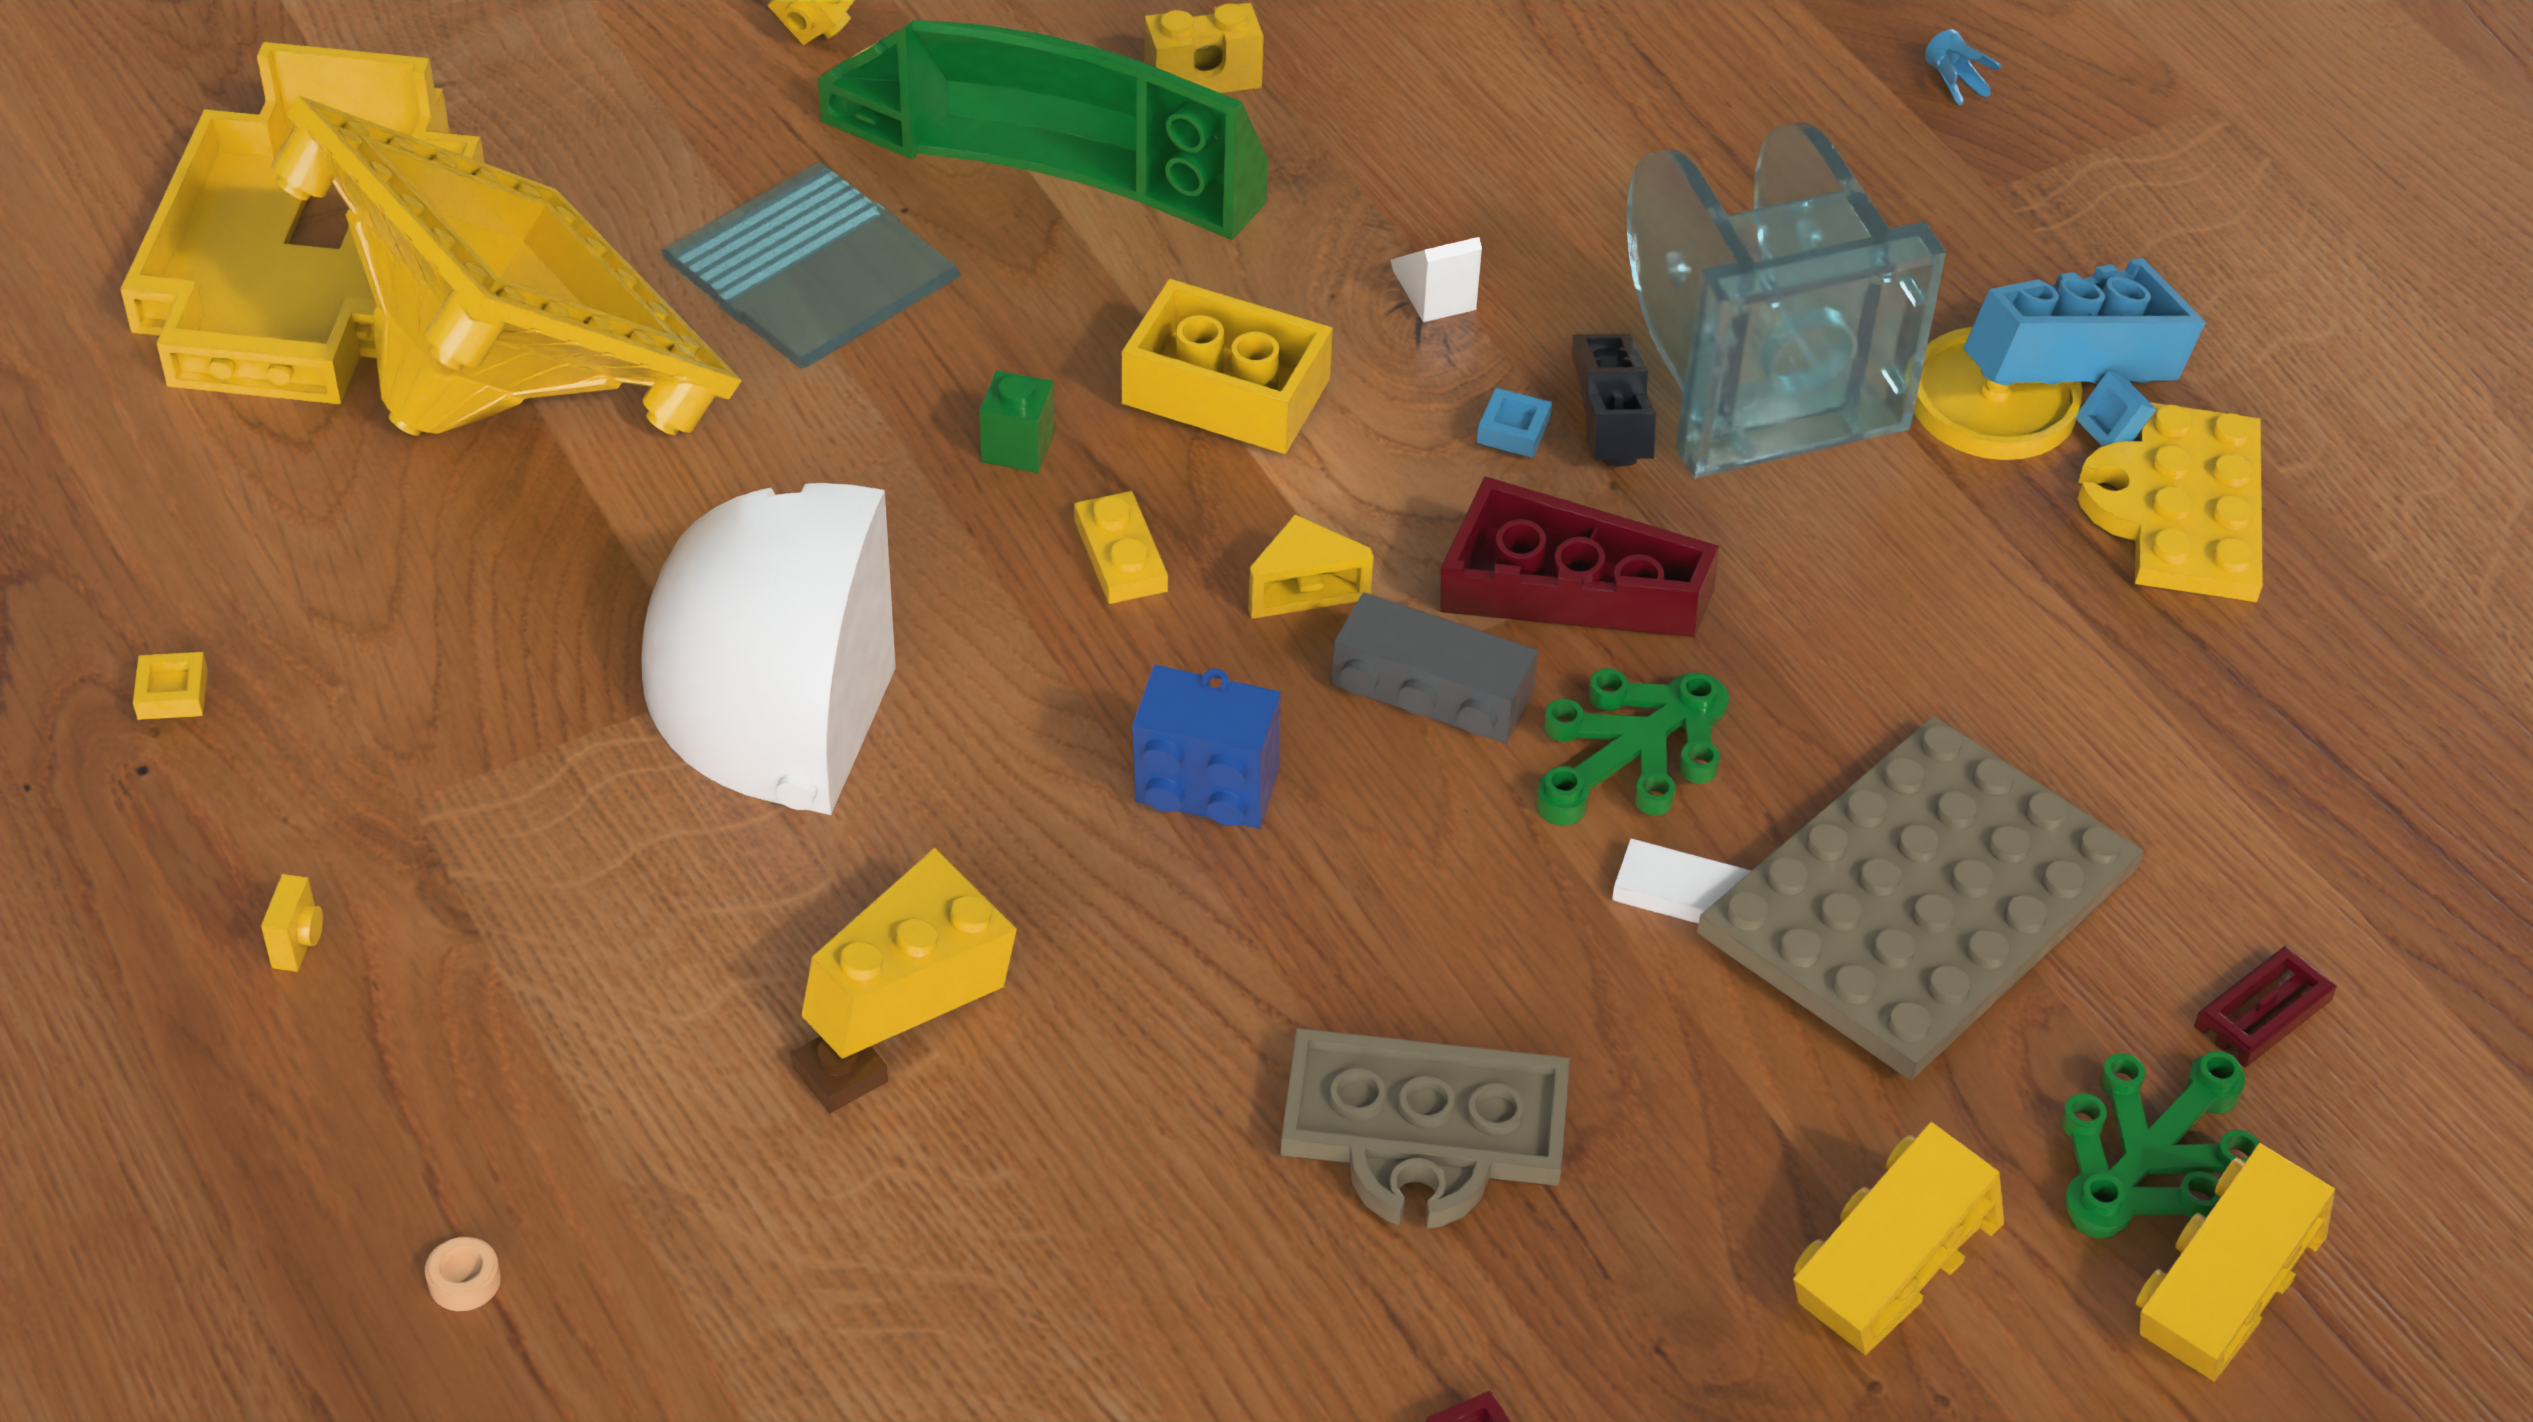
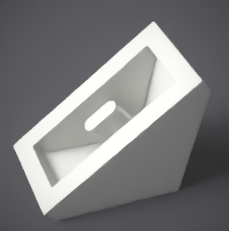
M1479 237L1391 259L1393 272L1423 322L1476 310L1482 252Z

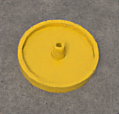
M1972 327L1957 329L1937 337L1927 344L1916 358L1909 387V399L1912 410L1919 422L1929 433L1956 450L1977 457L1997 460L2030 458L2048 452L2060 445L2071 434L2076 425V418L2083 396L2081 382H2060L2056 385L2042 382H2014L2011 385L1993 383L1981 373V368L1963 349Z

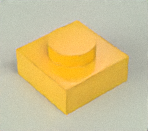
M204 652L138 655L133 696L137 720L203 716L208 672Z
M282 874L261 928L271 967L273 969L298 972L308 946H315L319 941L323 926V912L320 906H315L308 877Z

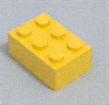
M1169 278L1122 350V404L1286 454L1330 380L1333 327Z

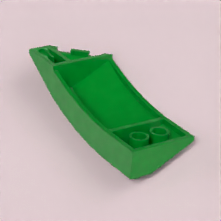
M912 20L825 71L818 77L821 122L911 160L918 154L974 160L1035 171L1083 183L1138 201L1230 240H1233L1267 202L1268 158L1241 101L1144 62L1090 45L1036 32L982 24Z

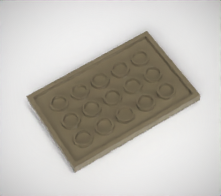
M1933 716L1700 915L1696 933L1912 1081L2139 868L2145 850Z

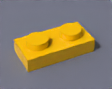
M1132 491L1074 503V521L1108 604L1168 592L1167 571Z

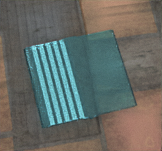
M821 162L814 163L660 250L664 259L672 267L719 303L721 309L740 324L744 323L800 369L808 367L961 276L954 263L901 224L899 218L879 203L875 204Z

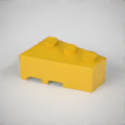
M934 848L812 956L801 1016L843 1059L1003 988L1017 929Z
M1932 1121L1917 1138L1908 1135L1900 1141L1886 1162V1169L1888 1171L1871 1190L1867 1187H1862L1850 1198L1840 1215L1841 1225L1826 1242L1821 1239L1812 1242L1802 1253L1794 1268L1796 1276L1793 1278L1798 1303L1865 1356L1922 1303L1924 1296L1919 1292L1939 1269L1951 1275L1964 1263L1965 1256L1957 1249L1978 1229L1992 1236L2004 1225L2000 1172Z
M2261 1143L2257 1145L2246 1162L2236 1157L2229 1164L2215 1188L2214 1193L2221 1197L2207 1218L2200 1213H2196L2191 1218L2175 1246V1249L2181 1252L2177 1261L2168 1273L2157 1269L2147 1280L2136 1300V1305L2142 1309L2139 1335L2213 1382L2216 1381L2262 1320L2260 1314L2276 1291L2283 1295L2294 1281L2296 1274L2291 1270L2306 1248L2309 1247L2316 1252L2326 1240L2335 1188Z

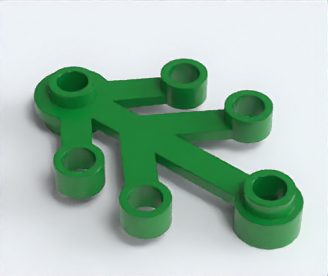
M1603 668L1593 673L1590 679L1588 698L1594 707L1604 711H1614L1622 706L1658 709L1648 717L1583 713L1582 707L1570 699H1557L1550 702L1546 707L1544 731L1553 740L1568 742L1576 738L1614 740L1575 768L1567 766L1555 767L1540 779L1537 787L1536 810L1545 821L1551 824L1566 826L1580 821L1587 811L1589 790L1639 755L1641 776L1637 780L1635 804L1640 811L1649 815L1667 813L1673 806L1675 783L1667 775L1666 737L1679 727L1685 729L1686 744L1682 749L1679 765L1681 775L1686 780L1698 784L1710 782L1717 775L1720 752L1711 743V728L1725 715L1729 703V694L1722 682L1708 674L1697 672L1685 673L1675 677L1669 685L1628 683L1627 677L1622 672L1612 668ZM1601 688H1611L1615 691H1605ZM1564 718L1570 720V722H1560L1556 719ZM1699 759V760H1703V761H1705V762H1707V763H1706V764H1698V763L1693 762L1692 760ZM1657 791L1662 793L1663 795L1654 796L1647 792Z
M2222 1051L2209 1052L2197 1058L2191 1066L2185 1083V1091L2149 1129L2139 1093L2146 1074L2143 1063L2135 1056L2126 1053L2113 1054L2107 1058L2100 1077V1086L2110 1096L2124 1155L2110 1170L2108 1169L2099 1137L2107 1115L2104 1103L2096 1096L2087 1093L2075 1094L2066 1101L2061 1117V1126L2064 1132L2071 1137L2079 1175L2073 1178L2068 1185L2065 1194V1207L2072 1224L2080 1232L2094 1238L2111 1237L2125 1229L2133 1217L2139 1215L2185 1214L2192 1218L2196 1213H2200L2207 1218L2221 1198L2214 1193L2219 1180L2210 1173H2224L2229 1164L2236 1158L2229 1150H2239L2249 1158L2260 1141L2247 1131L2231 1130L2222 1136L2219 1144H2176L2205 1113L2223 1114L2237 1106L2245 1085V1075L2236 1058ZM2122 1073L2129 1076L2132 1080H2121L2114 1074ZM2074 1114H2086L2093 1119V1121H2083L2077 1118ZM2239 1158L2244 1162L2248 1160V1158ZM2189 1173L2183 1178L2180 1187H2136L2147 1174ZM2190 1192H2202L2209 1197V1200L2198 1199ZM2096 1198L2103 1199V1200H2105V1201H2107V1202H2101V1201L2097 1200Z

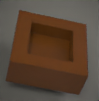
M820 1036L791 1052L794 1070L829 1114L888 1082L887 1065L872 1046L842 1059Z

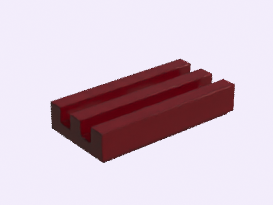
M2285 945L2200 1010L2194 1027L2203 1034L2209 1030L2216 1033L2217 1037L2214 1043L2224 1051L2232 1046L2238 1051L2236 1060L2246 1068L2332 1001L2337 985ZM2288 969L2295 974L2277 989H2273L2261 998L2254 1007L2233 1023L2226 1018ZM2309 985L2312 987L2251 1036L2247 1035Z

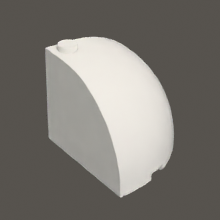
M808 483L804 485L801 493L775 495L772 488L761 489L735 497L713 508L696 520L679 537L662 567L649 601L642 638V682L647 707L659 733L687 764L704 776L724 787L747 796L782 804L796 810H810L828 815L832 814L896 669L885 490L831 483Z

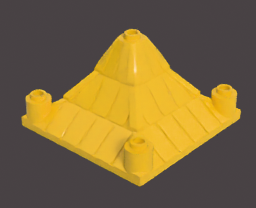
M297 96L286 114L294 128L272 162V168L279 175L276 182L292 196L305 201L309 200L311 195L320 198L325 197L333 185L349 208L345 215L377 305L374 309V330L381 398L386 407L391 411L388 415L390 421L398 428L415 436H419L422 431L439 434L493 416L521 404L524 399L618 389L622 383L650 387L642 398L643 404L649 410L646 418L663 432L676 435L679 430L687 433L693 432L715 398L728 400L731 398L742 380L557 189L308 98Z

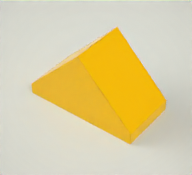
M1294 515L1250 567L1248 610L1251 619L1353 603L1359 600L1363 592L1371 594L1374 559L1371 548L1298 515Z

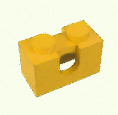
M1251 2L1223 4L1219 7H1214V14L1192 17L1191 14L1185 11L1173 10L1163 14L1145 16L1144 63L1219 93L1262 88L1264 36ZM1218 65L1216 68L1208 71H1201L1196 69L1200 67Z

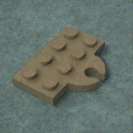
M1297 1028L1280 1155L1350 1163L1352 1185L1365 1206L1386 1221L1399 1226L1404 1215L1405 1197L1399 1188L1410 1182L1424 1183L1435 1191L1427 1200L1425 1216L1427 1229L1444 1226L1465 1217L1482 1200L1489 1178L1559 1186L1570 1058Z

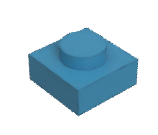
M2108 370L2080 408L2076 420L2101 446H2105L2118 441H2133L2156 408L2123 375Z
M1495 388L1478 425L1477 443L1534 458L1551 418L1552 402Z

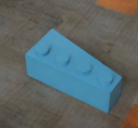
M2144 258L2129 260L2126 269L2119 271L2112 264L2096 267L2093 276L2083 279L2075 272L2060 274L2055 285H2049L2037 279L1989 289L1963 349L1981 368V373L1988 380L2000 385H2011L2014 382H2042L2056 385L2060 382L2085 381L2099 384L2108 370L2123 375L2128 381L2145 384L2151 381L2179 380L2206 322Z

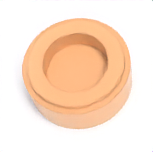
M457 1237L447 1240L431 1252L425 1264V1276L431 1297L437 1304L449 1310L468 1311L478 1308L495 1295L500 1285L501 1274L496 1253L489 1244L478 1238Z

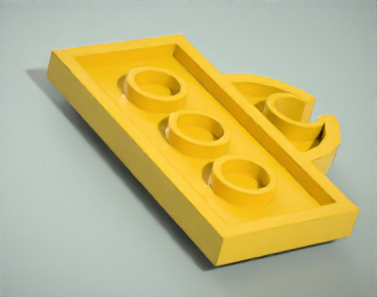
M2150 402L2156 410L2138 433L2137 441H2118L2099 447L2086 459L2078 483L2082 484L2078 495L2080 507L2093 523L2107 532L2135 541V584L2257 602L2263 586L2261 419L2233 413H2220ZM2098 484H2110L2116 487L2119 491L2107 490L2102 488Z

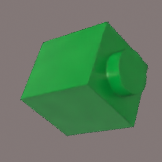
M995 371L979 410L981 462L1039 473L1055 433L1054 381Z

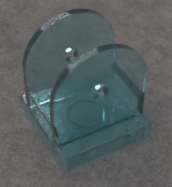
M1805 122L1778 126L1767 135L1761 146L1755 169L1754 210L1728 215L1700 170L1684 153L1675 149H1666L1644 155L1635 167L1628 193L1627 238L1630 264L1639 304L1650 335L1683 392L1676 449L1693 478L1696 479L1909 430L1946 257L1945 249L1926 221L1889 229L1830 140L1818 128Z

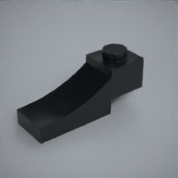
M1631 334L1573 335L1572 358L1578 374L1587 427L1586 440L1594 460H1602L1605 464L1612 466H1630L1637 463V459H1654L1656 412L1647 395L1648 370Z

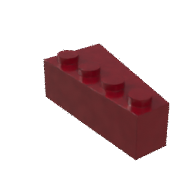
M1484 476L1441 566L1440 612L1695 637L1715 590L1719 545Z

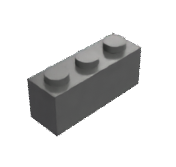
M1363 592L1334 641L1331 685L1405 709L1416 715H1423L1464 729L1472 734L1482 735L1507 744L1534 694L1539 650Z

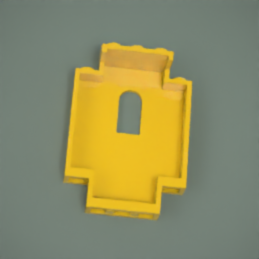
M263 42L257 54L266 99L260 114L204 109L120 290L131 333L159 336L157 347L167 387L341 404L360 356L376 358L374 309L377 305L350 227H348L340 249L289 244L307 201L296 198L283 190L276 182L279 175L272 168L273 160L294 128L286 114L299 95L485 163L481 137L449 134L443 88H434L430 58Z

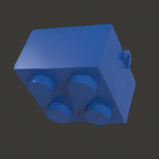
M1154 664L1132 724L1135 802L1148 804L1163 812L1180 811L1211 818L1227 826L1243 825L1260 829L1280 769L1281 691L1230 681L1227 674L1221 669H1210L1202 675ZM1219 678L1221 680L1220 687L1212 688L1210 686L1211 679Z

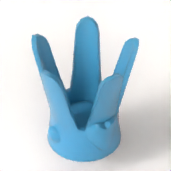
M1952 29L1937 34L1930 41L1925 51L1927 63L1941 73L1959 106L1963 104L1964 100L1956 84L1957 76L1978 95L1988 97L1991 93L1989 85L1975 70L1969 60L1977 61L1993 70H1999L2002 67L1997 61L1969 46L1960 33Z

